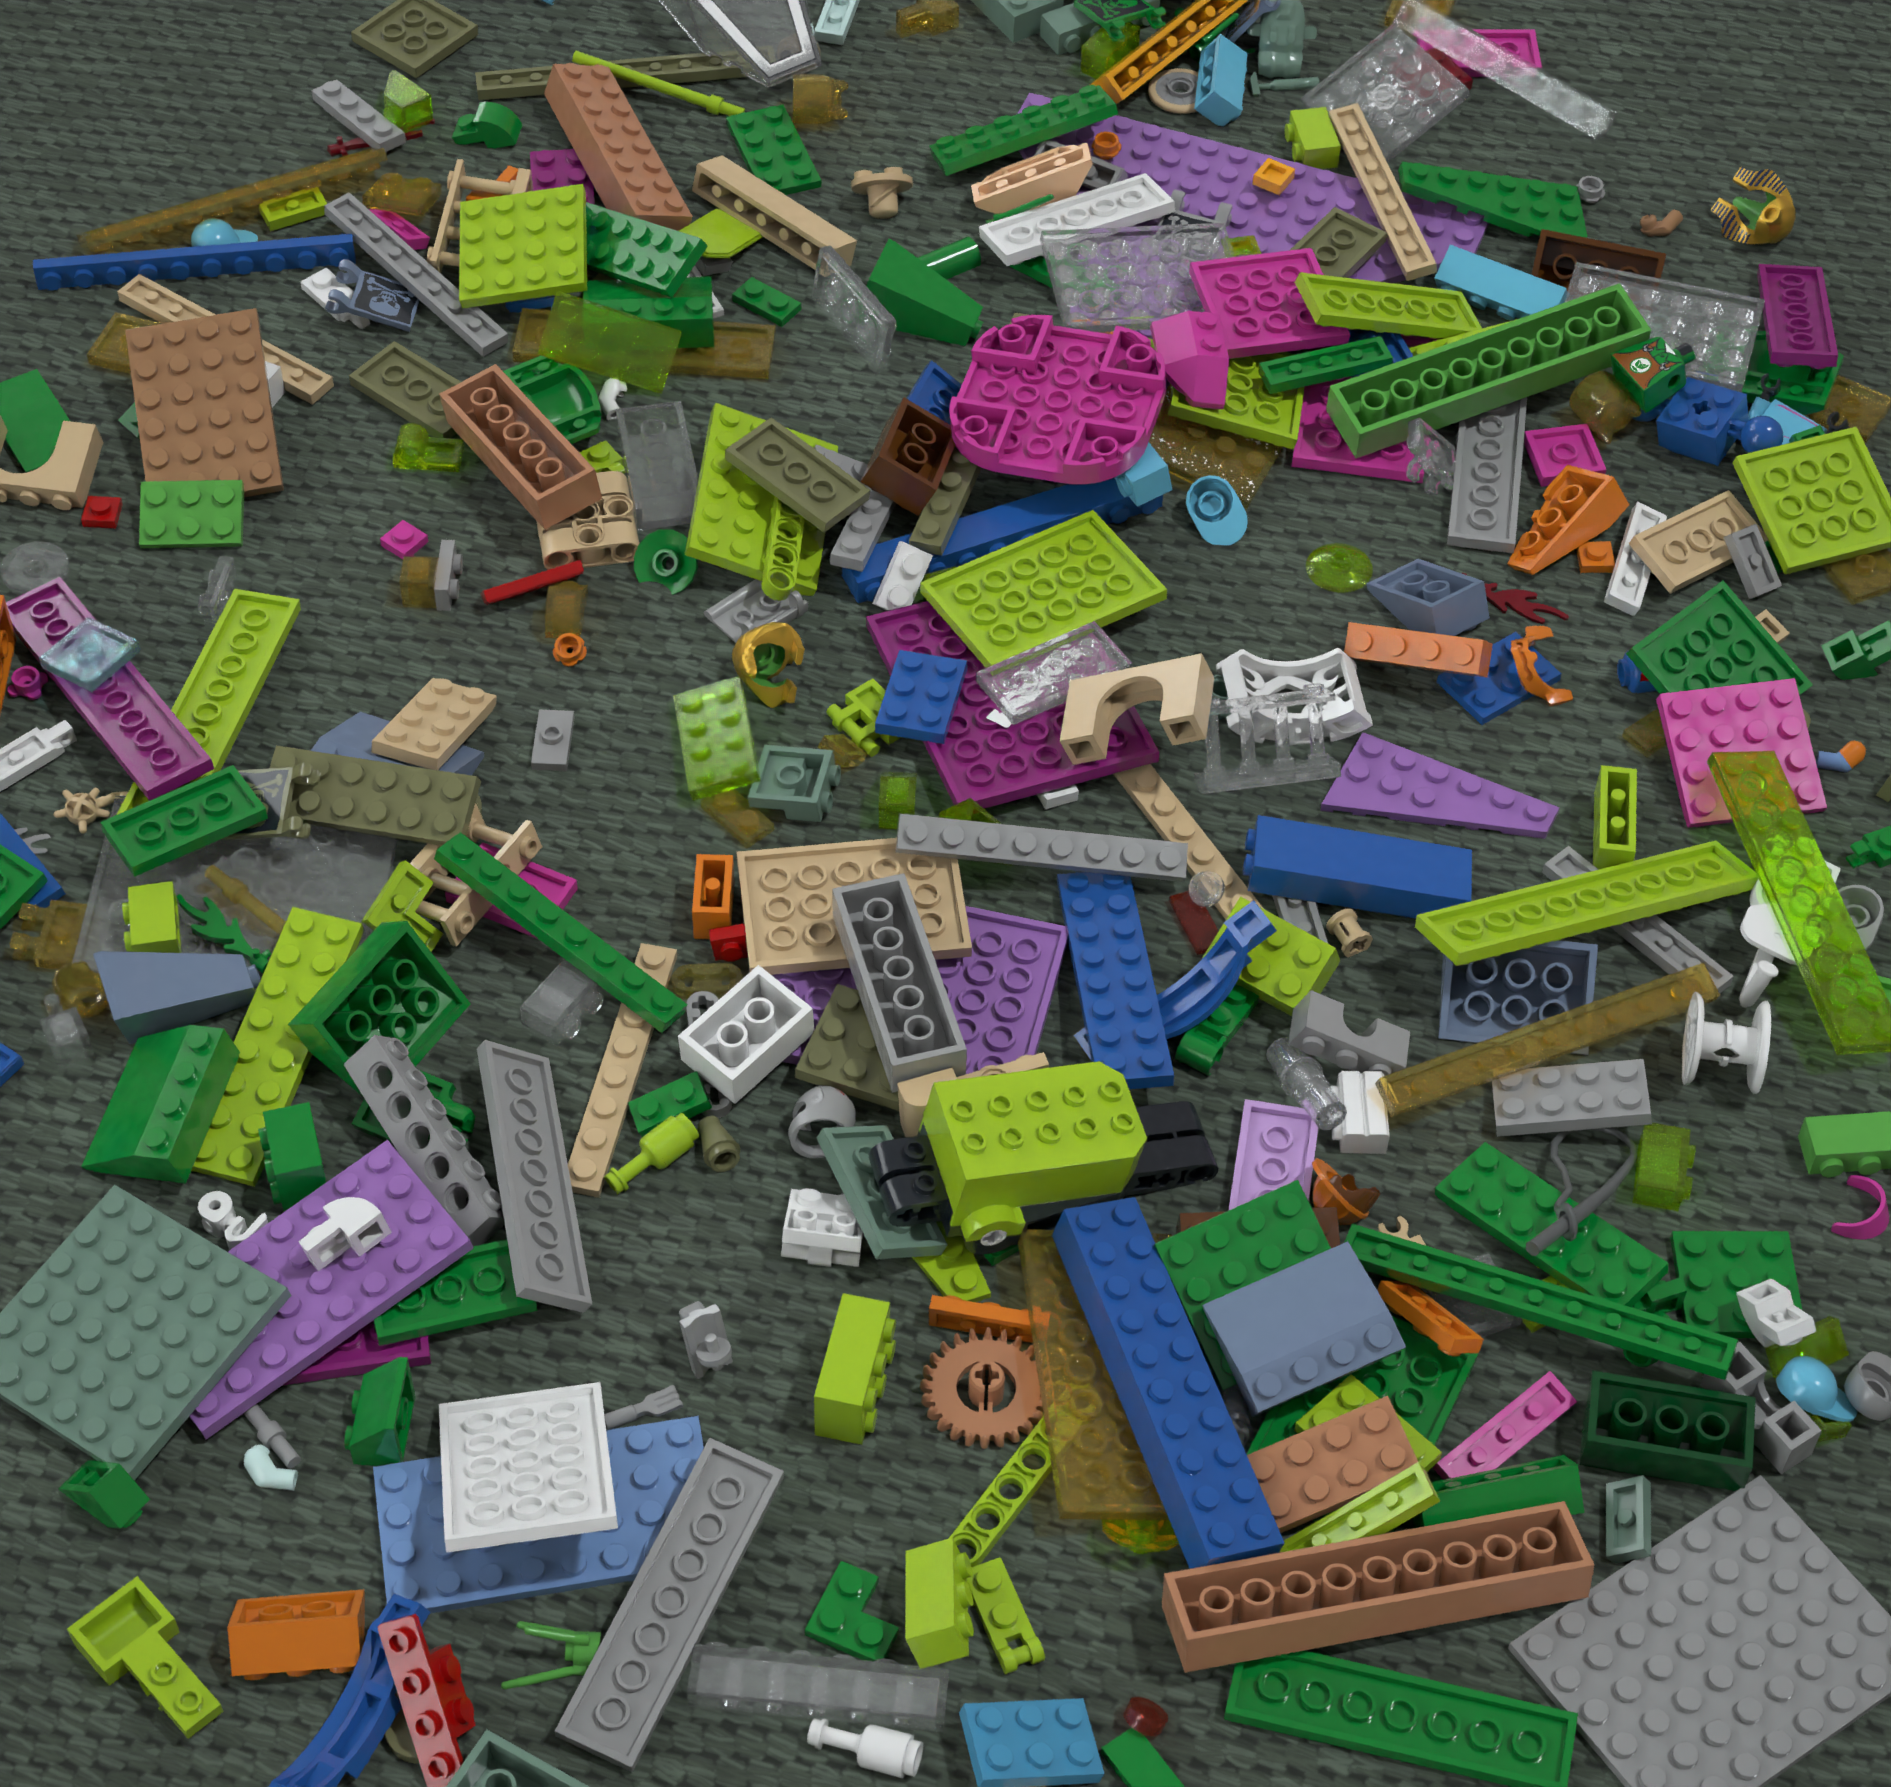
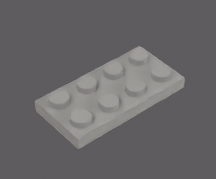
M1644 1059L1491 1071L1497 1137L1652 1124Z

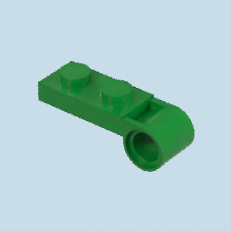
M1235 984L1226 999L1211 1015L1185 1033L1176 1051L1175 1060L1210 1076L1211 1073L1209 1071L1214 1062L1221 1060L1224 1048L1247 1020L1257 1005L1259 996Z

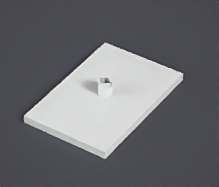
M600 1382L439 1404L446 1553L618 1529Z

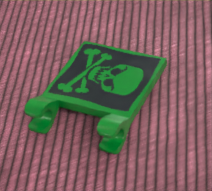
M1074 0V7L1102 26L1114 42L1125 39V35L1122 34L1120 28L1125 27V23L1146 17L1153 29L1166 26V23L1161 19V16L1166 14V10L1163 7L1154 8L1145 0Z

